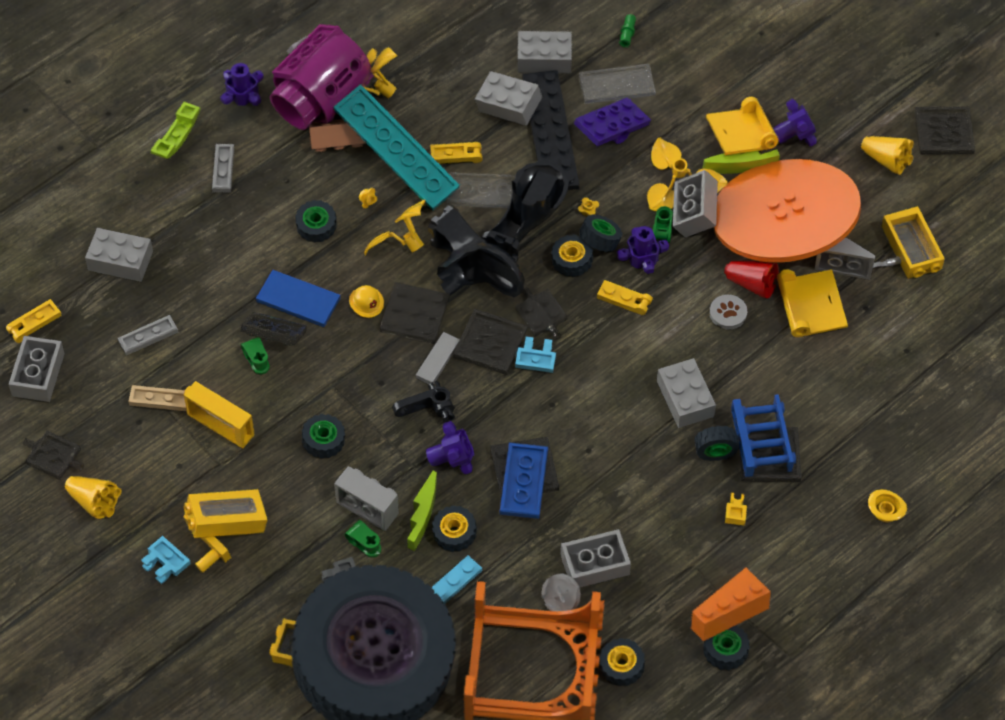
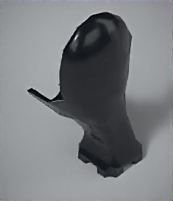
M538 161L529 163L518 170L514 181H512L511 199L507 211L498 224L490 231H486L482 238L505 250L517 262L520 241L530 231L546 221L561 205L568 193L569 178L563 168L553 162Z
M448 205L440 217L434 216L430 220L428 232L433 236L430 240L431 246L447 249L451 252L450 257L437 268V275L444 281L441 286L449 297L464 285L487 282L501 293L514 298L523 292L525 279L518 263L505 250L480 237L464 220L456 207Z

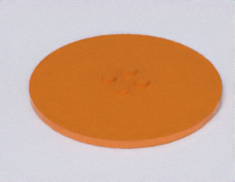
M805 159L774 161L762 166L753 167L741 173L720 191L717 196L716 226L713 228L716 236L724 246L743 257L763 262L802 260L829 250L849 235L860 216V194L856 184L847 174L829 164Z

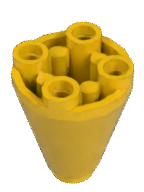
M866 136L862 141L861 149L891 172L901 175L907 165L910 166L913 161L911 153L914 141L906 138Z
M71 476L65 483V490L91 516L102 519L105 517L109 518L114 514V507L121 495V488L117 487L115 483L108 480Z

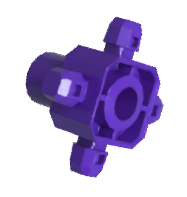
M237 63L232 66L231 70H226L223 73L226 80V92L220 97L223 104L226 105L233 101L239 106H245L249 102L253 105L261 103L258 83L263 80L264 75L260 70L250 74L247 65Z
M793 98L786 102L787 108L790 111L787 113L788 120L773 127L778 141L781 144L797 135L800 140L804 139L807 145H815L817 140L813 133L816 132V129L803 105L799 106Z
M635 227L632 229V236L627 240V249H619L617 251V258L621 261L628 260L629 258L631 266L637 269L643 268L647 274L653 273L654 265L659 259V252L662 253L669 250L668 241L660 240L657 242L653 230L649 227Z
M451 421L444 423L443 431L446 435L443 437L441 444L426 449L430 465L434 467L449 462L452 467L460 465L459 468L463 474L471 473L473 471L471 460L474 456V450L464 429L456 431V427Z

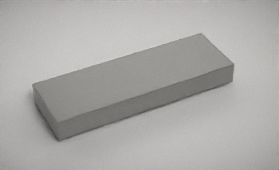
M216 144L213 192H231L234 144Z
M168 315L119 337L118 342L127 356L178 333V328L171 316Z
M443 332L418 370L416 379L427 384L431 382L434 384V381L437 380L459 346L460 339Z

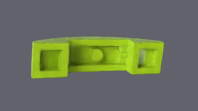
M183 102L176 113V120L163 139L157 140L151 149V153L166 159L174 155L192 130L200 112V107Z

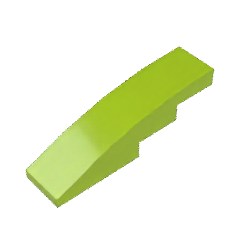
M777 149L764 154H760L759 151L730 155L723 153L704 159L703 169H711L719 174L743 173L753 167L779 161L780 154Z
M432 471L413 501L414 511L416 512L410 519L412 532L407 538L408 548L413 551L416 550L431 518L437 485V472Z

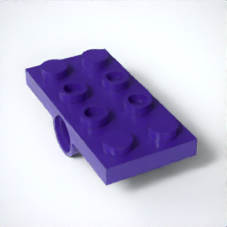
M627 97L576 118L574 124L596 146H600L612 140L616 144L624 142L631 132L648 126L651 119Z

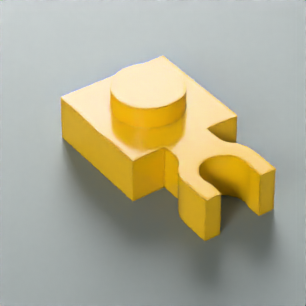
M731 493L730 503H727L725 523L745 526L747 506L742 505L744 494H741V498L737 500L734 498V493Z

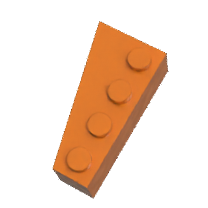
M744 568L692 611L691 629L705 641L768 610L771 591L747 568Z

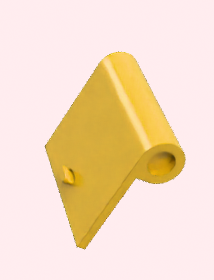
M755 97L744 99L741 103V110L706 114V118L725 155L768 150L778 144V137Z
M786 269L777 275L791 333L794 337H803L848 327L832 269L797 277L794 271Z

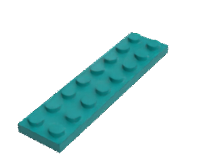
M361 84L334 106L335 112L421 200H426L425 204L432 211L460 188V185Z

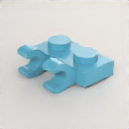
M526 336L524 348L518 347L515 368L553 373L556 352H551L552 340L545 339L543 351L534 350V337Z
M164 536L148 547L150 554L141 560L144 563L142 567L146 571H150L157 561L163 565V567L155 572L157 575L156 580L161 584L168 579L171 573L176 577L190 565V560Z

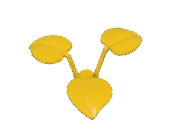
M388 47L376 58V50L371 49L367 54V58L370 64L375 60L371 73L377 79L374 84L376 90L364 88L376 95L381 93L386 98H390L394 94L396 87L386 80L379 69L397 57V54Z
M657 138L651 152L652 163L659 170H665L669 167L672 169L673 177L669 188L665 184L659 183L649 189L647 200L649 209L654 212L662 206L672 209L674 207V191L671 189L676 178H683L686 174L692 175L690 169H687L686 160L681 158L679 148L672 143ZM700 169L696 172L706 170L718 181L717 193L728 183L721 174L711 169Z
M424 199L409 207L395 220V223L404 220L409 232L403 235L404 240L393 232H385L374 238L367 245L364 255L366 256L370 248L389 237H394L403 246L407 245L412 253L420 249L424 243L416 233L410 217L421 215V208L426 205V200Z

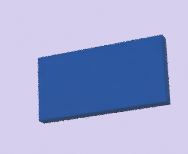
M272 270L257 295L256 302L325 327L341 297L337 293Z
M509 443L500 515L539 519L548 447Z

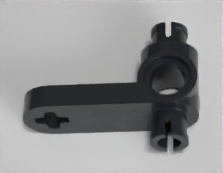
M434 381L436 386L431 382L428 385V391L397 401L393 404L392 410L395 416L402 417L431 407L437 416L442 417L443 422L447 423V418L450 421L455 418L453 414L455 407L451 401L449 390L441 387L439 381Z

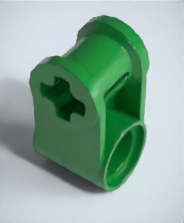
M662 206L657 209L655 224L653 225V233L656 240H666L668 243L671 240L673 212L669 207Z
M256 337L241 343L243 354L249 361L253 371L260 375L267 373L270 365L268 354L264 349L261 339Z
M358 520L344 533L346 539L366 554V556L374 558L380 555L382 548L379 536L361 520Z

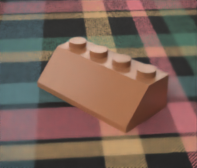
M343 119L332 120L327 124L312 122L309 125L311 147L316 149L317 152L326 151L328 147L344 149L345 145L362 147L363 143H366Z

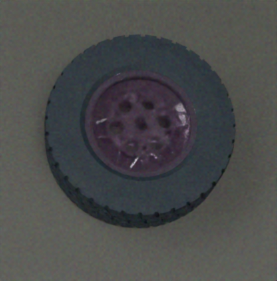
M362 565L361 568L359 566L352 567L348 571L343 570L336 573L335 576L332 575L324 580L323 584L321 583L317 586L313 593L305 600L299 611L294 626L292 644V665L295 678L298 681L297 684L301 692L304 693V697L310 704L312 703V707L319 714L322 713V716L328 720H418L423 717L424 713L426 714L434 707V704L438 702L445 691L450 679L456 652L454 625L451 616H449L450 613L439 595L435 594V591L428 584L425 585L424 581L417 576L413 577L407 571H399L398 568L391 566L386 568L384 565H376V567ZM367 623H372L375 625V627L368 628L365 625ZM392 630L395 632V634L388 635L385 633V631ZM355 635L360 639L353 641L349 637ZM396 649L399 653L394 655L389 650ZM361 655L363 659L356 660L353 656ZM379 661L383 666L376 667L373 663Z

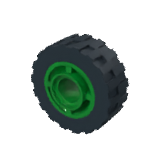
M321 200L306 202V204L300 206V209L297 210V215H295L297 232L303 239L305 238L309 242L317 243L328 240L331 235L333 236L337 228L336 213L333 207Z
M595 214L588 215L579 230V235L586 244L604 252L615 250L623 234L621 228L611 219Z
M320 414L313 416L311 419L309 418L304 423L302 429L303 447L307 450V453L321 459L337 455L345 444V428L342 426V422L329 414Z
M728 426L706 428L700 431L694 439L697 456L703 460H725L732 457L739 450L737 432Z
M735 625L705 640L703 650L707 661L713 667H717L720 670L736 669L738 666L743 665L749 652L750 642L747 633ZM723 645H728L730 648H725Z

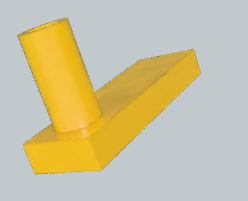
M184 515L183 517L188 525V515ZM215 536L200 537L211 548L205 556L195 563L202 573L219 558L225 563L231 558L228 549Z

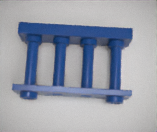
M779 394L774 396L773 405L745 408V406L741 405L740 399L732 400L731 412L738 435L745 477L753 476L754 468H757V466L786 463L788 472H792L793 464H796L795 452L791 451L783 416L785 412L783 401L780 402ZM775 412L776 421L745 423L744 418H746V415ZM779 430L780 438L752 441L748 437L750 432ZM782 446L784 455L756 458V456L753 457L752 455L754 449Z

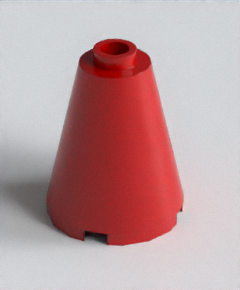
M731 261L729 264H726L724 274L728 280L758 296L770 298L776 287V284H773L774 278H777L779 274V266L775 262Z

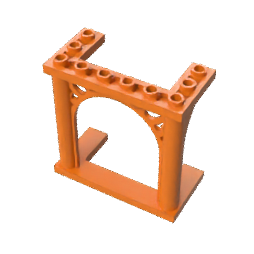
M477 581L469 676L466 675L464 693L465 720H473L474 716L511 720H594L596 693H592L593 687H597L598 674H594V668H599L600 656H596V649H600L601 637H597V633L602 631L604 600H600L601 592H593L589 603L568 611L510 608L486 605L485 582ZM484 624L540 629L560 636L571 647L577 663L576 675L570 687L559 697L539 703L477 698L476 690ZM570 630H573V631L570 633V635H566L565 632H564V631L570 632ZM579 634L586 636V640L581 644L573 642L574 637ZM585 648L583 651L584 655H581L579 649ZM584 668L585 671L581 672L579 669ZM577 685H581V686H580V691H581V692H579V691H577V690L575 689ZM568 696H577L581 703L577 706L572 705L568 701ZM559 702H564V705H565L566 708H563V705H562V706H557V705H558Z

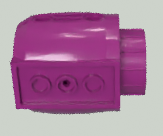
M319 24L272 71L276 89L270 95V100L281 117L298 129L305 130L312 122L330 123L337 114L334 106L360 84L365 87L374 76L371 73L370 62L362 49L350 37L344 34L339 26Z

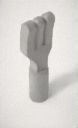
M898 256L886 259L885 262H876L873 264V268L901 264V259Z

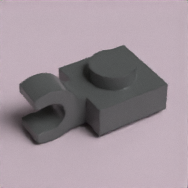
M350 557L334 562L332 569L322 571L323 576L321 578L323 582L332 575L335 576L338 572L348 571L349 568L356 567L353 558Z

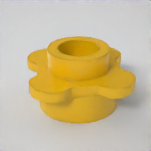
M374 188L361 191L359 200L363 203V208H368L369 205L377 201Z
M583 198L578 211L584 216L595 214L596 208L599 207V202Z

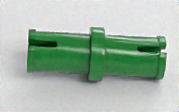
M632 14L626 15L624 26L621 27L619 45L624 48L630 46L631 38L635 33L636 17Z

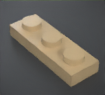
M132 385L129 406L186 411L183 396L185 390Z

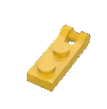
M479 142L430 145L431 156L439 164L471 161L473 163H480L483 160L480 153L482 148Z
M604 280L597 293V299L640 315L646 314L647 306L653 300V297L649 294H641Z
M50 299L6 326V330L9 334H13V339L16 343H20L24 336L32 334L62 315Z

